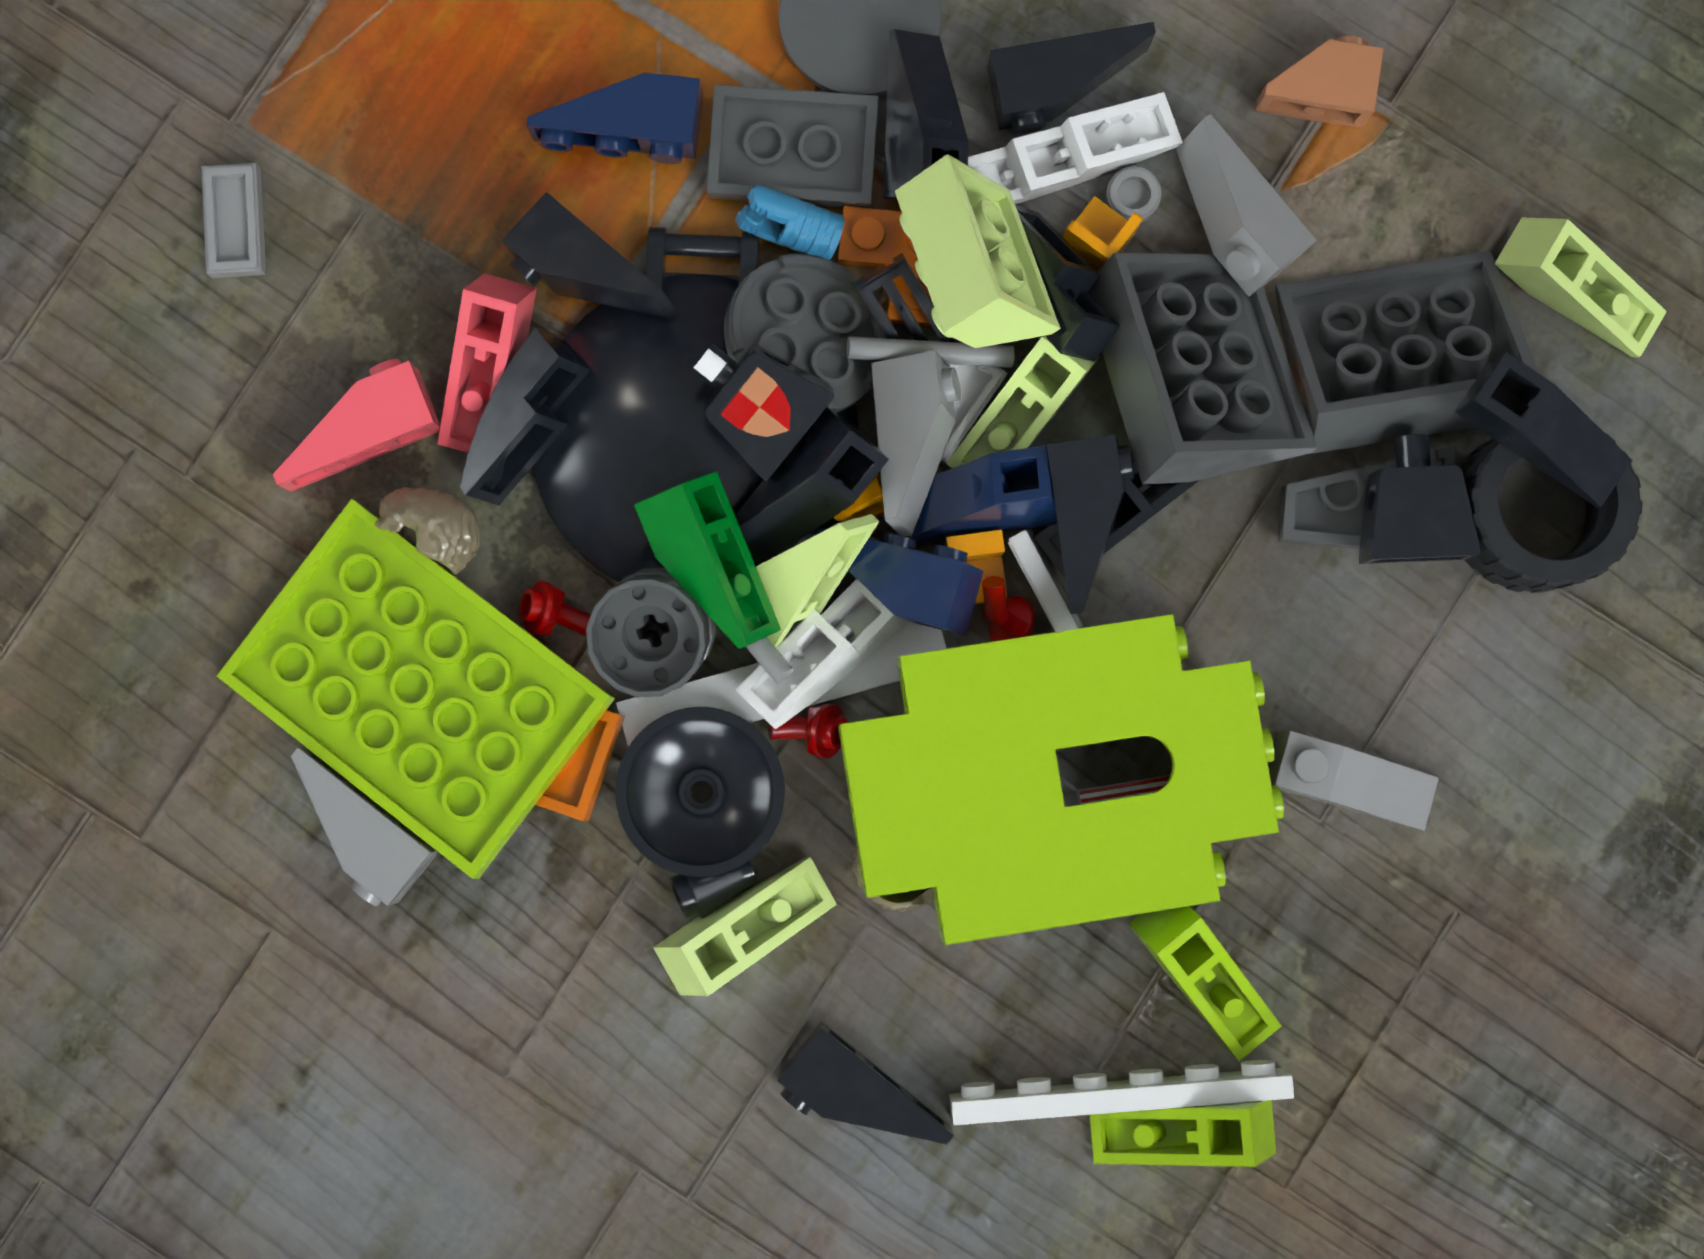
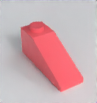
M484 273L463 289L438 445L465 453L469 452L479 420L495 386L513 356L528 338L536 287Z
M400 359L387 360L370 368L369 373L371 376L357 381L273 473L276 484L292 492L439 433L441 423L420 370L410 361L401 363Z

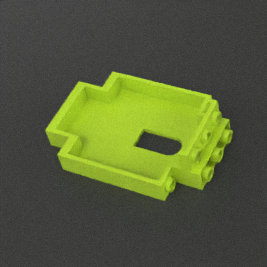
M1173 614L899 656L896 660L905 714L838 725L864 895L867 898L932 888L940 940L945 945L1221 901L1218 887L1225 886L1226 884L1225 868L1220 853L1212 852L1211 843L1278 833L1277 819H1282L1284 816L1282 795L1278 785H1271L1268 762L1274 761L1273 740L1269 729H1262L1258 706L1264 705L1265 702L1261 675L1259 672H1252L1251 661L1183 671L1181 660L1188 658L1187 639L1183 627H1175ZM1139 736L1155 738L1168 749L1172 759V772L1167 783L1156 792L1065 807L1056 756L1057 749Z

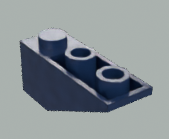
M644 72L527 117V127L534 141H540L541 147L552 151L569 152L573 150V145L593 147L597 154L606 157L623 158L627 156L629 151L647 153L649 158L656 162L678 164L682 162V157L696 159L703 101L700 79Z
M1047 446L991 453L935 475L913 534L905 537L915 540L919 544L945 540L946 537L995 530H1002L1004 532L1058 524ZM893 529V533H894L895 535H899V534Z
M835 521L834 526L841 522ZM818 527L810 534L814 537L827 529ZM884 533L882 542L872 539L866 541L848 571L894 616L915 624L966 636L984 572L966 563L968 553L942 545H935L933 554L915 550L917 541L891 533Z

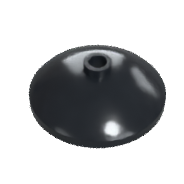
M711 707L684 708L654 720L631 742L621 760L617 773L615 787L616 807L626 835L648 860L665 870L680 875L693 877L714 876L732 871L754 858L769 842L775 833L783 812L785 801L784 776L773 747L766 737L750 722L722 709ZM700 781L708 782L713 789L711 799L705 803L697 802L692 796L693 786Z

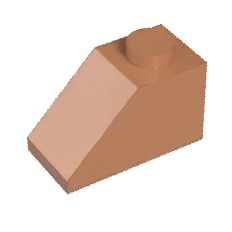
M1342 36L1336 40L1329 39L1267 83L1256 100L1255 111L1362 128L1375 112L1384 48L1369 46L1367 40L1356 36Z

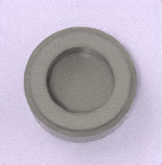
M1132 166L1121 169L1111 178L1105 191V204L1126 220L1136 212L1144 218L1141 223L1152 217L1161 201L1159 181L1154 174L1142 167Z

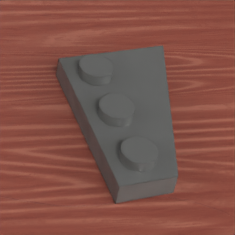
M1457 445L1430 452L1431 466L1455 465ZM1396 459L1283 486L1278 542L1359 549L1368 477L1379 469L1396 467Z

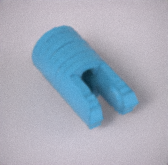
M756 184L755 188L751 189L747 196L750 206L745 205L735 219L740 229L797 252L817 256L828 261L832 258L843 231L844 215L815 206V204L802 201L799 198Z

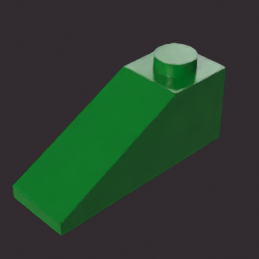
M717 471L685 482L634 504L655 558L738 649L781 630Z

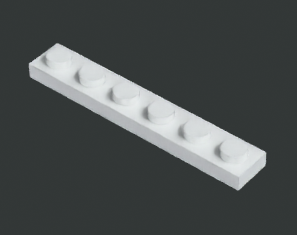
M1273 1060L1241 1062V1071L1219 1072V1066L1215 1064L1191 1065L1185 1067V1075L1163 1077L1162 1069H1138L1129 1071V1080L1107 1081V1075L1104 1073H1085L1074 1075L1073 1084L1051 1086L1050 1078H1025L1017 1080V1089L995 1090L993 1082H972L962 1084L961 1093L949 1094L953 1125L1294 1098L1292 1075L1282 1068H1275V1061Z

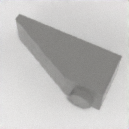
M1209 114L1182 141L1183 143L1176 148L1213 255L1249 297L1290 266L1317 240L1215 118Z
M936 350L871 363L879 450L889 458L888 462L881 469L885 521L903 537L913 534L956 422L954 401L961 399L960 382L955 368H948Z
M1293 731L1277 732L1273 744L1274 761L1268 763L1271 785H1278L1282 791L1425 831L1439 777Z
M298 747L291 755V758L343 871L355 880L351 888L361 898L374 906H378L381 901L387 906L399 903L439 852L309 749Z

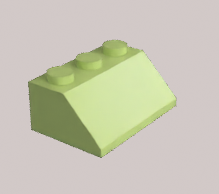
M947 154L895 190L902 211L899 221L905 234L912 241L918 258L915 262V268L918 276L928 288L934 305L931 315L935 325L943 335L948 338L952 337L971 347L980 348L1051 335L1060 329L1009 189Z

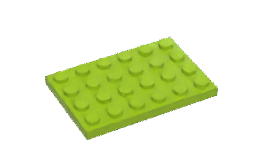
M351 499L216 677L470 878L479 879L615 698L472 588L452 575L438 562L415 550L416 546L400 533L377 528L375 523L379 517L359 502Z

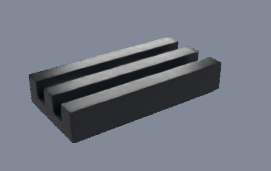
M903 253L894 257V262L884 267L882 264L874 269V274L868 278L862 276L854 281L856 288L887 339L902 338L873 292L883 286L915 340L929 341L893 282L894 278L902 275L940 341L955 342L952 337L948 338L943 335L935 325L931 315V310L934 306Z

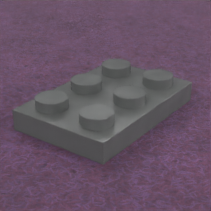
M714 85L707 197L712 199L749 201L747 198L749 192L758 184L815 204V206L871 208L878 96Z

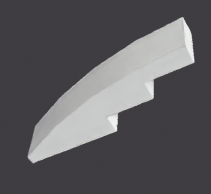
M1163 92L1069 117L1059 127L1014 138L1003 148L968 157V166L1009 189L1016 205L1130 166L1179 147L1183 142Z
M856 579L822 615L814 609L776 648L794 669L787 679L776 684L763 667L759 665L735 690L774 729H777L861 665L909 621L894 616Z

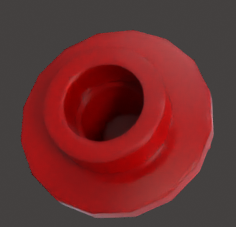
M989 576L982 581L985 605L982 616L989 621L988 632L991 641L995 642L1029 636L1035 623L1033 605L1027 599L1017 595L1006 598L1005 584L1002 577Z
M544 580L536 582L532 589L528 588L525 590L518 609L519 618L524 621L525 629L534 635L550 636L557 623L586 636V628L591 615L563 603L565 592L560 587Z
M817 704L809 707L808 717H792L777 729H774L768 723V736L770 740L807 739V751L809 754L819 758L830 759L841 749L838 725L848 723L838 705Z

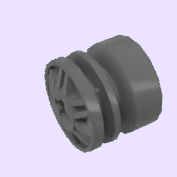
M664 567L643 568L624 577L593 607L586 628L588 654L598 674L616 690L636 697L663 696L682 687L709 655L717 634L716 623ZM653 614L657 622H667L669 626L661 638L656 630L648 631L645 626L651 620Z

